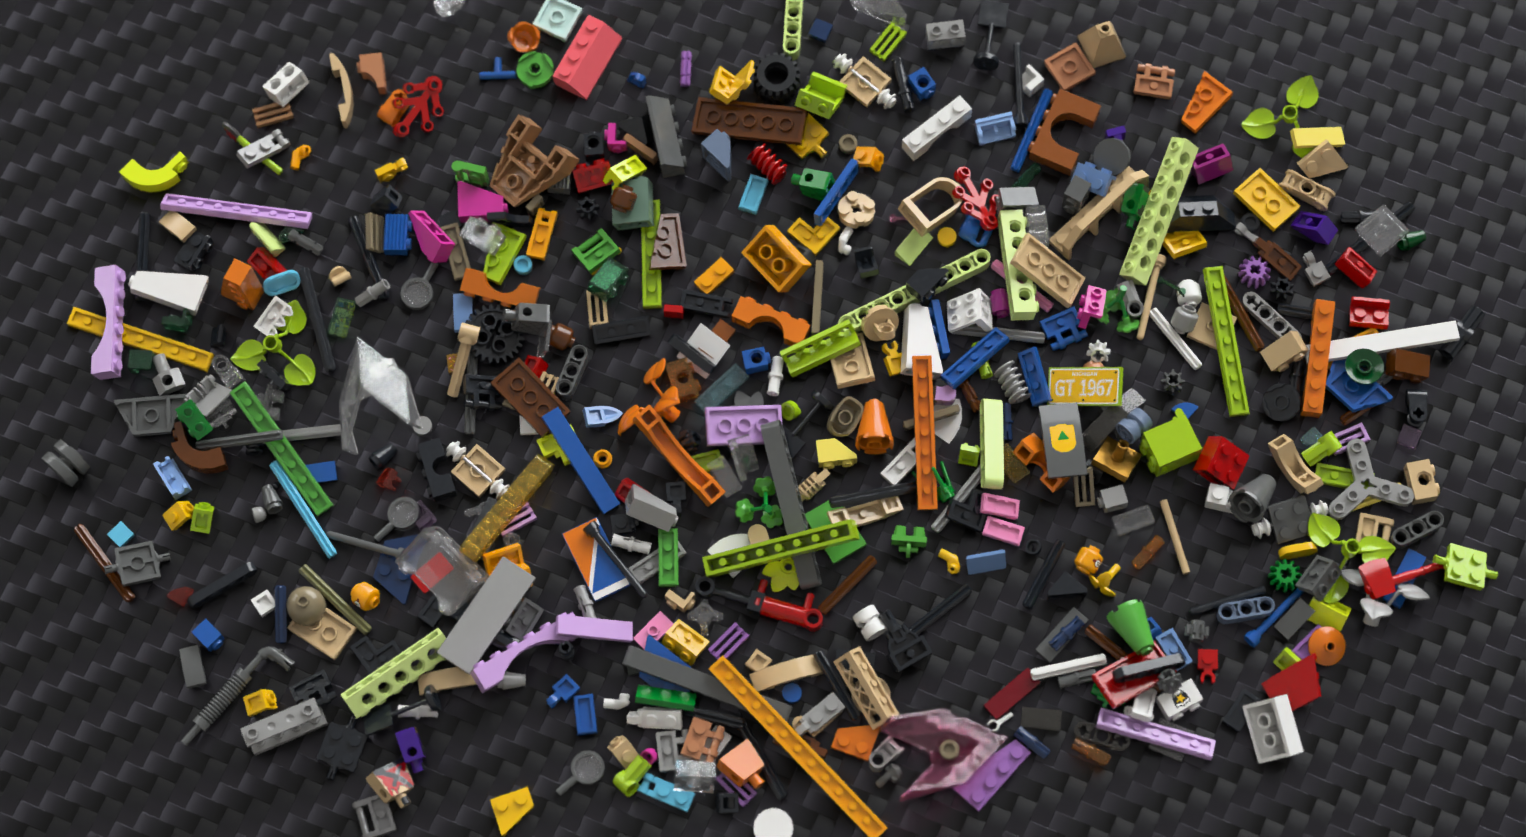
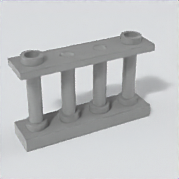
M311 698L245 726L240 730L247 747L251 746L256 756L328 725L322 707H318L315 698Z

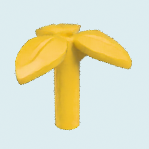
M1114 564L1108 572L1100 574L1097 579L1090 574L1091 584L1095 588L1099 587L1101 593L1115 597L1116 594L1107 587L1121 567L1118 564Z

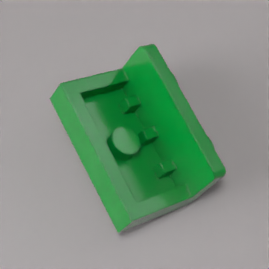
M192 399L187 400L175 409L177 412L176 416L182 423L186 424L188 432L193 438L200 440L213 430V427Z

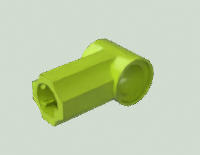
M1332 431L1319 438L1317 443L1301 453L1310 467L1343 447Z
M637 755L626 770L620 771L614 777L613 784L626 796L633 795L639 787L638 782L651 768V764L640 755Z

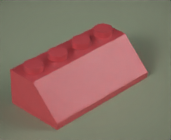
M588 15L553 74L554 84L587 100L619 46L622 37L605 22Z

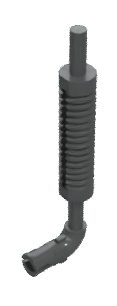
M268 646L260 649L250 664L244 670L239 668L235 675H232L230 681H227L228 684L225 683V687L223 686L219 690L220 692H217L215 698H212L213 701L210 700V704L208 703L204 707L205 709H202L200 715L193 719L195 726L181 742L187 746L201 729L206 732L210 728V724L216 721L215 718L218 719V715L220 716L223 710L226 709L225 707L231 704L230 701L233 702V698H236L235 695L238 696V693H241L240 690L246 687L245 684L248 685L253 679L250 674L263 659L269 658L271 661H276L287 672L291 670L290 666L293 667L296 662L284 654L281 648Z

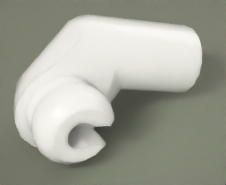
M845 227L839 236L838 250L841 254L849 255L852 247L847 245L853 233V229L850 227Z

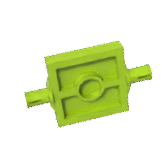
M1450 543L1447 546L1446 557L1437 555L1433 557V563L1444 566V581L1481 591L1484 588L1485 577L1494 580L1498 577V572L1487 569V553Z

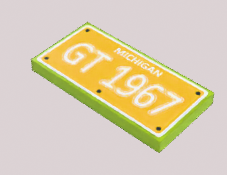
M1049 367L1048 389L1052 401L1048 402L1047 405L1077 402L1078 406H1122L1123 368Z

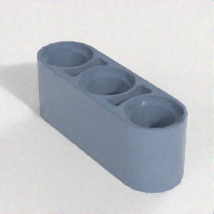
M1270 597L1228 602L1219 607L1216 617L1222 624L1263 619L1272 614L1275 603ZM1260 604H1267L1270 610L1263 611L1260 608ZM1241 607H1248L1250 614L1242 613ZM1228 610L1231 613V617H1224L1221 611Z

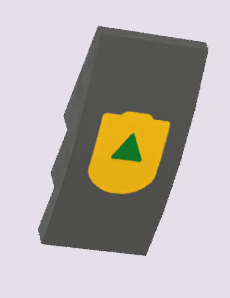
M1077 402L1039 406L1042 443L1044 445L1048 479L1087 476Z

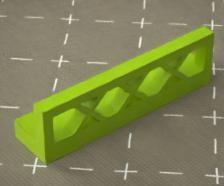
M847 319L780 351V354L793 378L861 346L856 330L850 320ZM849 328L844 332H840L842 329ZM791 353H796L795 355L789 358L787 357V355Z

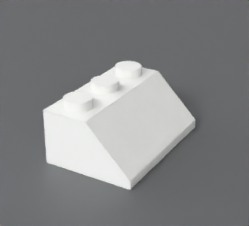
M1287 694L1242 706L1258 763L1304 752Z

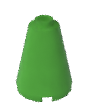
M1133 599L1117 606L1118 611L1114 613L1112 610L1107 615L1108 622L1137 655L1142 654V656L1150 654L1153 651L1154 642L1142 600L1138 602L1137 599Z

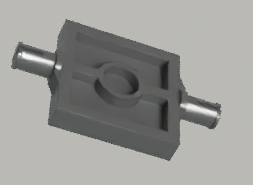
M152 541L114 548L115 564L104 566L105 574L117 572L120 576L122 587L161 579L159 563L171 561L170 553L158 555L154 550Z

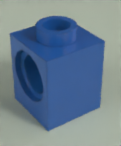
M924 67L908 76L909 86L919 100L928 99L934 95L936 84ZM920 83H925V84H927L928 86L922 88V87L919 86V84H920Z
M764 347L742 351L746 375L768 370V364L771 363L769 352L765 353ZM755 357H759L762 359V361L760 363H754L752 362V359Z
M207 619L203 620L192 631L193 635L210 652L220 648L223 644L222 641L225 639Z

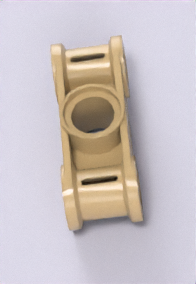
M1287 169L1284 180L1278 185L1288 194L1314 206L1318 210L1327 211V205L1331 198L1335 197V192L1300 175L1294 170ZM1309 188L1311 192L1306 193L1302 189Z

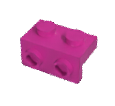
M1088 285L1085 295L1082 294L1079 305L1082 308L1079 307L1076 319H1080L1078 327L1086 329L1090 316L1102 318L1107 290Z

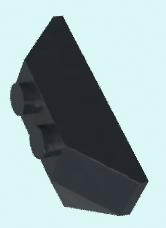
M1214 195L1180 196L1167 232L1236 230L1234 213Z

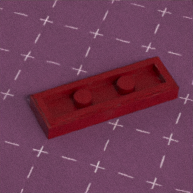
M1026 668L983 706L997 721L1036 688L1041 681L1033 680L1030 669Z

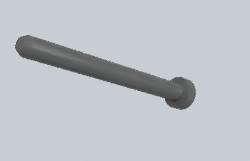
M327 531L326 533L329 539L394 556L397 561L402 562L406 556L405 548L394 549L333 531Z

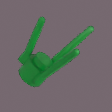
M940 461L946 483H943L935 467H932V471L940 484L937 488V501L940 500L941 503H945L955 497V490L951 485L944 462ZM912 472V475L916 478V473Z

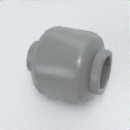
M1182 305L1175 309L1171 318V325L1177 333L1185 334V332L1190 333L1194 330L1199 317L1196 309L1189 305Z

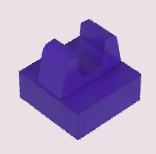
M1124 125L1106 130L1105 139L1117 138L1123 141L1126 135Z

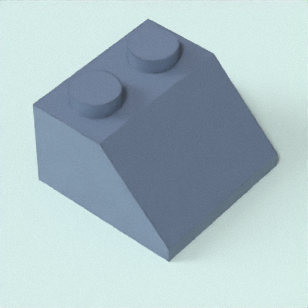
M716 129L701 143L702 157L729 182L731 180V139L724 131L721 133Z

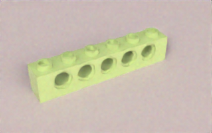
M1022 209L1000 210L997 217L1011 321L1034 320L1036 313L1039 312V303L1035 301L1036 284H1033L1031 279L1010 264L1017 250L1013 246L1019 247L1024 235L1027 234L1025 232L1027 219L1026 216H1023Z
M439 628L341 694L356 718L367 715L370 709L376 705L383 704L386 698L392 694L399 693L405 685L415 682L421 674L431 671L437 663L446 660L437 654V651L446 639ZM435 649L434 654L427 655L429 650ZM419 660L416 666H411L413 661ZM403 671V674L400 677H395V674L397 672ZM381 683H387L384 688H378ZM365 694H370L368 699L362 700Z

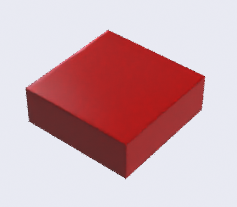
M665 304L664 317L683 319V306Z

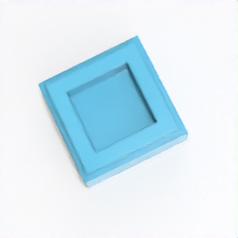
M122 521L107 534L119 547L125 546L135 536Z

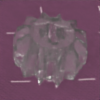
M434 0L433 5L438 14L442 17H449L463 6L465 0Z

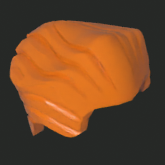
M520 22L509 30L507 40L516 51L531 52L535 51L539 46L540 32L532 24Z

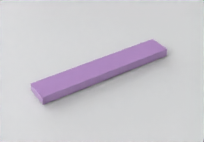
M1104 708L1100 709L1096 728L1210 761L1216 742L1212 739L1153 722L1148 723Z

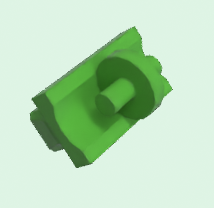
M896 525L894 534H892L891 545H901L899 546V552H906V558H910V552L918 553V547H926L927 537H925L924 527H914L913 536L906 535V526Z

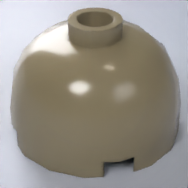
M303 586L291 592L287 599L286 607L288 615L295 623L310 626L322 619L326 610V602L318 590L313 587Z

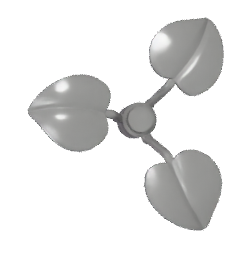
M1341 570V576L1347 582L1356 586H1365L1359 570ZM1410 583L1398 584L1397 588L1399 590L1396 591L1387 604L1370 599V595L1366 594V598L1360 601L1365 611L1363 622L1369 626H1378L1380 618L1392 615L1393 611L1389 606L1400 594L1412 600H1427L1430 597L1424 590Z

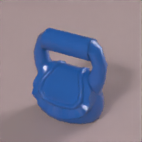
M967 215L959 229L958 236L965 241H969L975 247H984L987 245L993 230H985L978 243L975 239L978 237L977 235L981 229L980 220Z

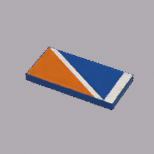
M597 517L562 533L595 603L630 586L629 581L594 537L587 536L583 531L589 523L596 521L600 526V534L610 545Z

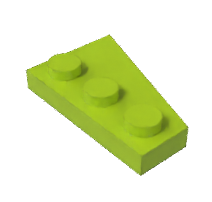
M492 223L493 230L489 239L490 246L486 256L484 272H486L487 280L501 285L527 237L525 234L504 225Z

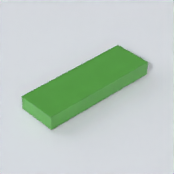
M678 528L670 529L669 532L658 529L659 587H679Z

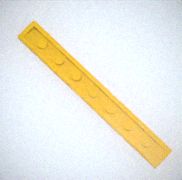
M73 307L67 325L103 337L106 317ZM123 323L122 344L154 355L164 353L166 359L208 372L215 356L213 353Z

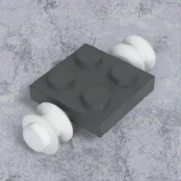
M1302 495L1269 505L1267 510L1270 522L1263 517L1262 522H1257L1251 525L1254 536H1258L1259 539H1261L1264 533L1270 536L1271 529H1273L1276 543L1280 544L1309 535L1308 521L1310 515L1314 512L1327 516L1329 509L1327 504L1319 500V505H1314L1312 502L1308 508L1306 497Z

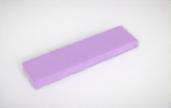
M558 614L556 616V635L631 643L633 641V622Z

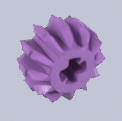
M1251 256L1250 261L1244 259L1243 264L1239 266L1240 272L1238 277H1243L1241 283L1248 282V288L1251 287V284L1254 285L1255 289L1258 288L1259 284L1264 286L1265 281H1268L1270 278L1269 273L1271 269L1267 268V261L1261 262V257L1255 260L1254 256Z

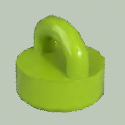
M789 400L781 405L782 416L786 420H793L801 414V409L794 401Z

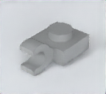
M1311 251L1305 253L1302 259L1308 268L1304 270V273L1311 285L1315 287L1330 279L1331 276L1322 261L1316 263Z

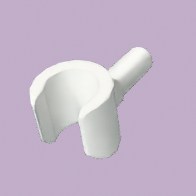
M1010 712L997 721L990 720L987 725L996 723L997 728L993 729L992 732H997L1000 729V725L1013 717V714Z

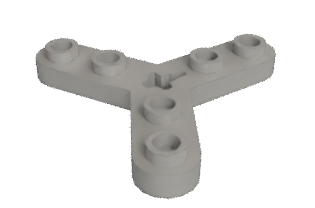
M1352 439L1348 442L1346 453L1354 482L1331 502L1328 508L1330 517L1335 520L1344 519L1367 497L1402 507L1409 506L1414 499L1413 490L1407 486L1375 477L1366 444L1360 439ZM1368 481L1372 487L1364 489V485L1361 483Z

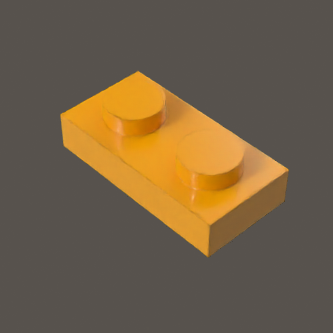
M720 257L694 281V285L702 293L711 294L734 273V269Z

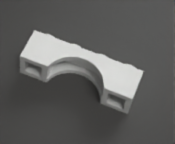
M958 96L902 139V149L915 161L928 151L933 142L944 132L951 128H958L971 118L972 108L961 96Z

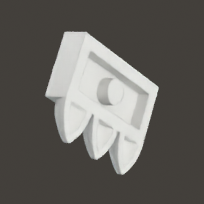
M275 296L254 327L266 336L278 334L277 327L286 326L284 317L293 315L292 307Z

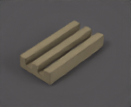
M369 212L365 214L366 249L376 253H383L384 217H378L377 214L373 215V213Z
M1092 466L1087 468L1090 501H1087L1085 476H1081L1083 502L1079 501L1078 476L1073 477L1076 507L1095 505Z

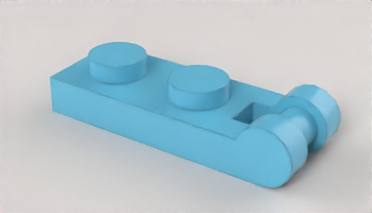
M649 773L642 777V784L637 789L639 793L688 813L695 796L694 792ZM650 783L656 784L654 790L648 789Z

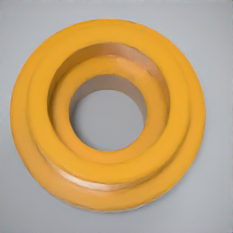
M598 450L593 456V462L596 467L605 469L611 465L612 455L607 450ZM605 457L606 461L600 462L599 459Z

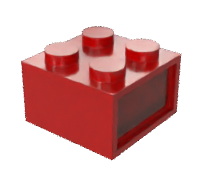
M1208 436L1193 470L1213 484L1235 489L1249 455L1223 436Z

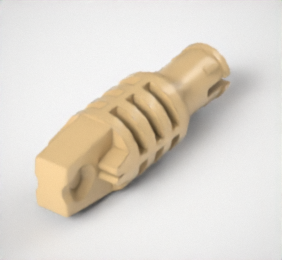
M826 468L819 474L813 472L798 486L802 502L810 500L826 485L823 480L830 475Z

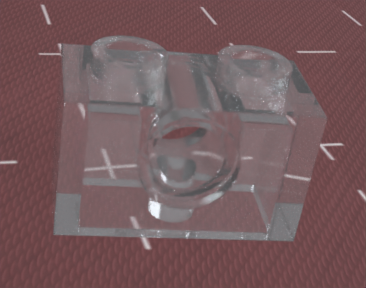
M470 216L459 233V236L465 242L494 256L506 239V236L501 232L502 228L495 224L489 225L481 217L476 219Z
M676 760L674 790L713 793L716 762Z

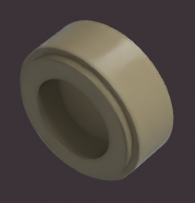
M851 134L843 135L839 140L840 150L845 154H852L856 151V147H858L856 137Z
M945 740L941 743L939 751L942 758L951 761L958 757L960 749L955 741Z

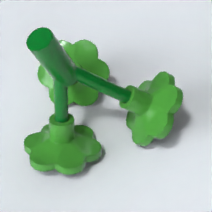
M1121 285L1119 290L1116 288L1113 291L1108 290L1106 292L1103 315L1101 319H1097L1108 324L1109 316L1107 313L1109 311L1116 312L1118 309L1122 310L1123 321L1117 324L1118 327L1116 329L1118 332L1129 333L1132 330L1138 329L1139 320L1132 319L1127 315L1123 301L1127 287Z
M769 476L756 479L753 490L759 496L764 497V504L760 507H754L748 499H743L736 503L735 515L740 518L742 523H746L753 519L754 511L763 510L761 521L768 528L772 529L775 526L782 525L781 509L777 505H768V495L775 494L774 481Z

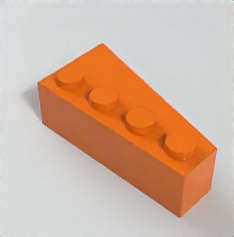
M234 259L223 278L221 295L237 302V305L245 310L247 308L254 310L264 293V289L252 266Z

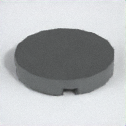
M1117 138L1104 139L1095 148L1093 155L1094 163L1098 170L1101 171L1102 168L1113 171L1111 175H1118L1129 166L1131 153L1122 140Z

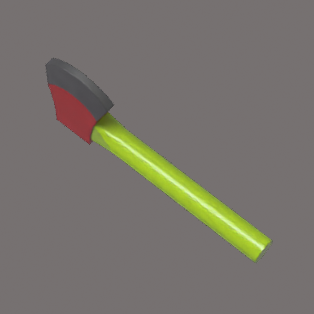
M226 122L222 123L227 135L243 147L251 144L234 127ZM269 158L261 161L277 175L283 172V169Z

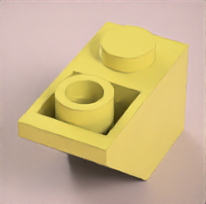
M837 439L816 440L819 468L832 469L838 465L851 467L857 463V454Z

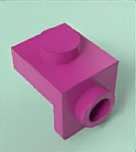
M608 123V129L604 130V141H607L608 151L614 153L627 151L626 141H616V123Z

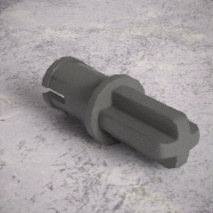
M1095 669L1081 672L1074 671L1073 674L1057 677L1059 688L1062 689L1074 685L1080 686L1082 683L1093 681L1091 676L1096 671Z

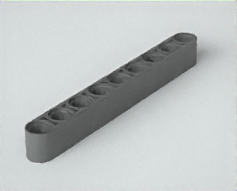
M779 419L762 424L760 426L786 533L790 535L809 530L782 422ZM815 552L794 556L793 561L801 589L805 590L822 585Z
M628 646L622 662L623 665L749 712L716 677L637 647ZM761 695L788 722L793 707Z

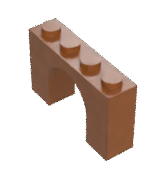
M1059 89L1058 93H1054L1050 101L1052 106L1050 110L1046 109L1043 116L1045 121L1042 126H1038L1035 133L1037 138L1035 142L1031 141L1028 152H1030V160L1071 176L1078 161L1079 153L1058 145L1053 140L1050 131L1056 123L1062 120H1073L1093 128L1099 116L1101 105Z

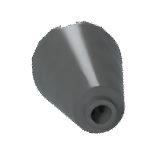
M1262 474L1233 491L1229 496L1228 503L1230 502L1231 504L1230 510L1234 516L1245 523L1248 521L1253 522L1252 524L1259 522L1263 518L1276 489L1274 478L1268 474Z

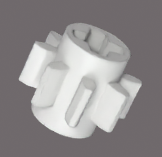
M1097 340L1094 344L1089 343L1091 350H1087L1086 355L1091 356L1090 361H1108L1107 355L1110 354L1111 349H1106L1107 342L1102 343Z

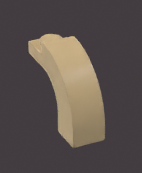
M1283 434L1268 443L1279 468L1298 492L1309 494L1324 485L1322 479L1313 473L1302 461L1292 439Z

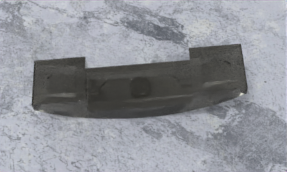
M1133 388L1129 389L1122 395V406H1109L1083 432L1084 447L1092 453L1116 429V425L1123 418H1127V415L1135 408H1140L1146 400Z

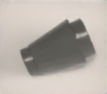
M271 484L263 486L264 509L269 514L280 512L283 509V502Z

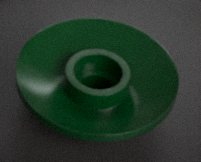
M1362 348L1348 355L1345 362V370L1349 378L1354 382L1368 385L1375 383L1381 378L1384 371V363L1375 351ZM1364 367L1367 371H1362L1360 368Z

